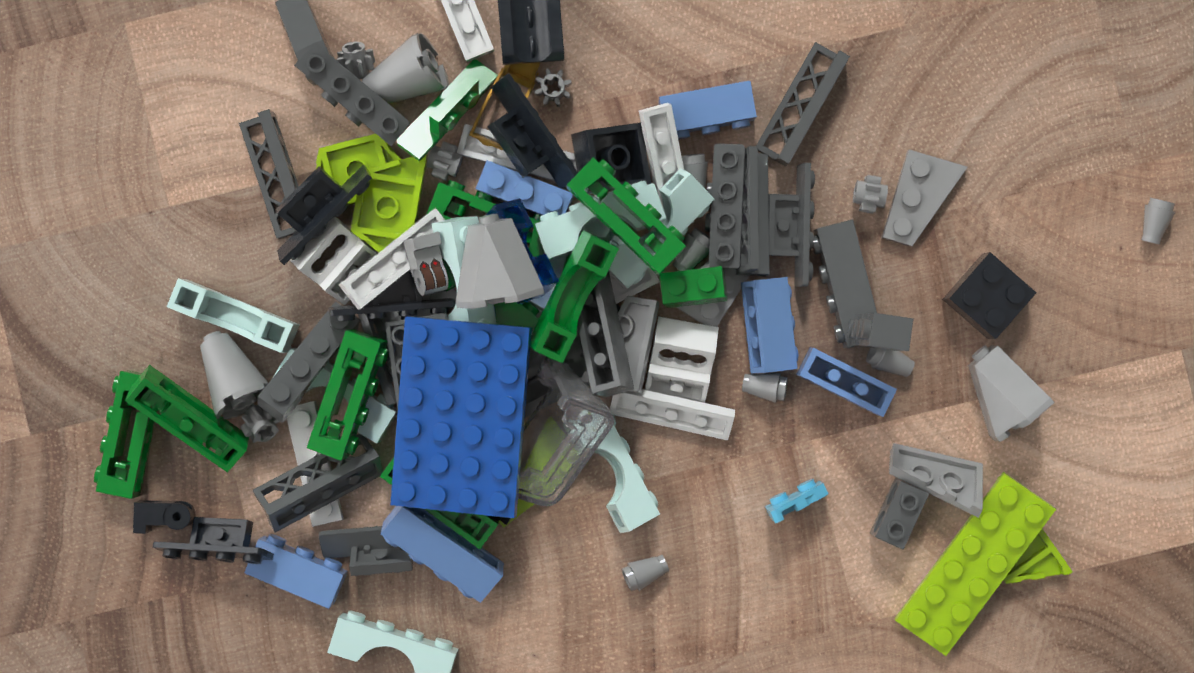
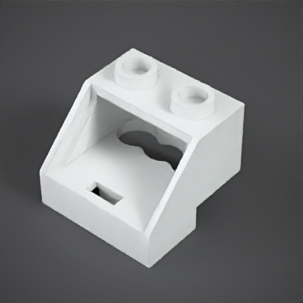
M334 216L326 224L324 232L318 238H312L305 245L302 254L297 259H290V261L299 271L320 285L324 291L343 305H346L350 299L339 284L378 253L353 234L350 228ZM337 235H345L344 244L335 250L334 256L325 262L323 269L315 272L311 268L312 264L321 257V254L331 245Z
M658 317L645 390L705 403L716 354L719 327ZM664 349H670L676 353L686 352L689 355H702L706 358V361L704 363H695L691 360H679L676 357L666 358L659 352Z

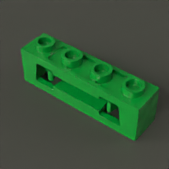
M593 157L567 184V189L659 276L685 249L686 245L682 242L685 237L674 226L671 225L667 228L659 220L662 215L651 204L648 203L644 206L636 199L639 193L628 182L625 181L621 184L614 178L613 175L616 171L605 160L602 159L598 162ZM603 181L613 191V197L649 231L653 229L665 240L662 243L653 233L644 240V244L655 255L653 256L639 243L641 238L604 202L599 205L587 191H591L601 202L608 195V190L599 183Z
M448 180L447 185L441 182L438 183L427 214L436 208L445 220L451 219V217L446 216L448 212L463 217L467 207L455 203L454 201L457 198L470 203L469 206L488 215L498 214L499 219L512 218L514 225L521 223L534 228L532 233L519 227L518 233L522 241L530 244L529 248L525 247L529 258L542 262L545 252L535 223L541 222L539 218L541 215L534 213L532 218L521 214L522 208L505 202L504 207L492 203L494 197L477 191L475 196L464 192L466 186Z
M355 329L345 331L307 449L340 461L348 458L350 455H354L359 444V438L356 437L359 426L365 424L369 414V408H366L369 396L373 397L378 388L379 379H376L378 369L385 365L388 358L389 350L386 349L388 341ZM353 367L357 369L363 367V373L358 374L343 421L335 419L332 422L333 415H338Z
M150 364L130 387L125 400L127 403L227 473L247 451L249 437H245L241 429L222 416L219 419L216 418L213 409ZM146 401L149 404H151L153 406V409L148 407L143 402ZM209 448H213L215 450V453L209 450Z
M130 370L120 371L119 376L117 375L114 379L112 392L115 393L113 405L109 407L106 415V422L109 423L107 435H104L100 445V453H103L101 465L97 466L94 474V483H97L95 492L129 499L140 496L155 422L142 412L138 411L136 414L127 461L122 460L119 463L118 457L123 455L132 408L129 407L132 405L125 400L130 387L142 373ZM146 401L143 402L148 407L153 409V406L151 404H149Z
M394 458L380 475L382 479L391 485ZM425 509L478 549L482 548L500 523L498 520L486 515Z

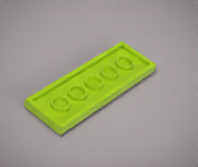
M1003 472L983 498V510L979 518L971 514L896 615L895 621L947 656L1056 511V508Z

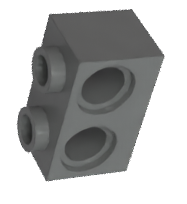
M895 478L870 534L904 550L929 493Z

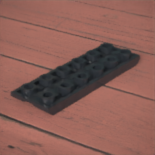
M498 0L503 65L564 61L560 0Z

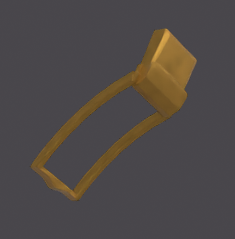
M541 62L505 65L498 74L494 84L502 76L510 73L515 82L529 88L525 95L528 99L535 86ZM490 89L469 136L478 139L485 146H493L503 150L500 144L475 133V129L493 94L492 89Z

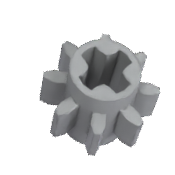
M349 42L342 47V51L337 52L338 58L336 60L359 80L369 74V70H374L373 63H375L373 49L366 50L362 42Z
M547 68V76L544 79L536 77V81L541 85V88L534 92L537 96L544 95L543 104L545 106L549 101H555L557 107H560V99L562 97L569 99L571 97L569 92L565 91V87H569L572 82L571 80L563 81V70L558 71L556 75L551 74V71ZM557 81L560 91H553L552 94H548L547 83L553 85Z
M443 141L441 147L434 146L431 149L426 167L433 169L431 173L433 177L447 181L448 175L457 176L463 155L457 154L458 147L456 145Z
M867 175L864 181H856L853 203L860 204L859 211L873 214L876 212V207L884 208L888 194V185L880 184L882 177Z
M258 405L250 407L242 415L245 424L241 425L240 428L245 437H250L253 443L257 441L267 442L279 431L276 424L280 421Z

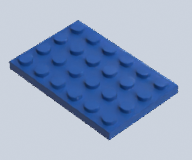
M405 316L390 505L515 518L517 516L532 327Z

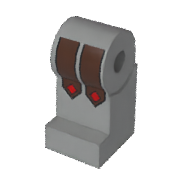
M439 232L403 241L412 277H414L420 295L424 296L446 290L448 288V276L439 245L442 243Z

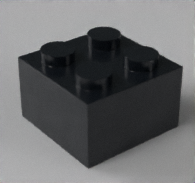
M641 122L584 130L571 134L577 172L594 157L598 162L602 159L605 160L616 171L613 177L621 184L625 181L630 185L640 181H646L647 184L652 183ZM603 181L599 182L608 191H612Z
M991 252L981 254L942 300L987 339H997L1037 292Z

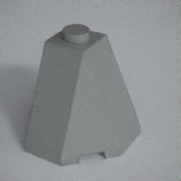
M490 214L479 217L480 223L468 226L456 295L457 308H482L488 306L487 302L488 304L502 302L506 304L544 294L543 286L512 218L499 219L498 214Z
M984 345L972 355L974 361L968 367L988 434L992 440L1003 441L1010 436L1009 429L1013 428L1016 430L1020 427H1026L1055 403L999 346L991 345L987 347Z

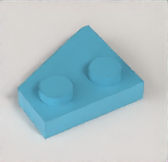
M810 479L797 486L799 491L788 496L786 492L773 496L769 499L771 504L765 506L770 518L776 524L784 520V515L794 510L800 511L811 503L828 495L824 483L821 481L815 482L814 479Z

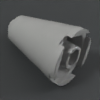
M422 33L412 35L362 79L365 85L388 104L442 91L449 85L448 76L443 64L438 66L435 59L438 53L428 38Z
M220 331L212 332L203 338L204 342L200 345L213 411L218 419L221 414L224 419H231L245 414L250 407L255 406L254 402L258 401V395L267 386L268 382L229 334L221 333Z

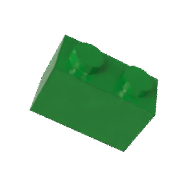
M722 266L660 274L662 302L666 308L728 301L725 271Z

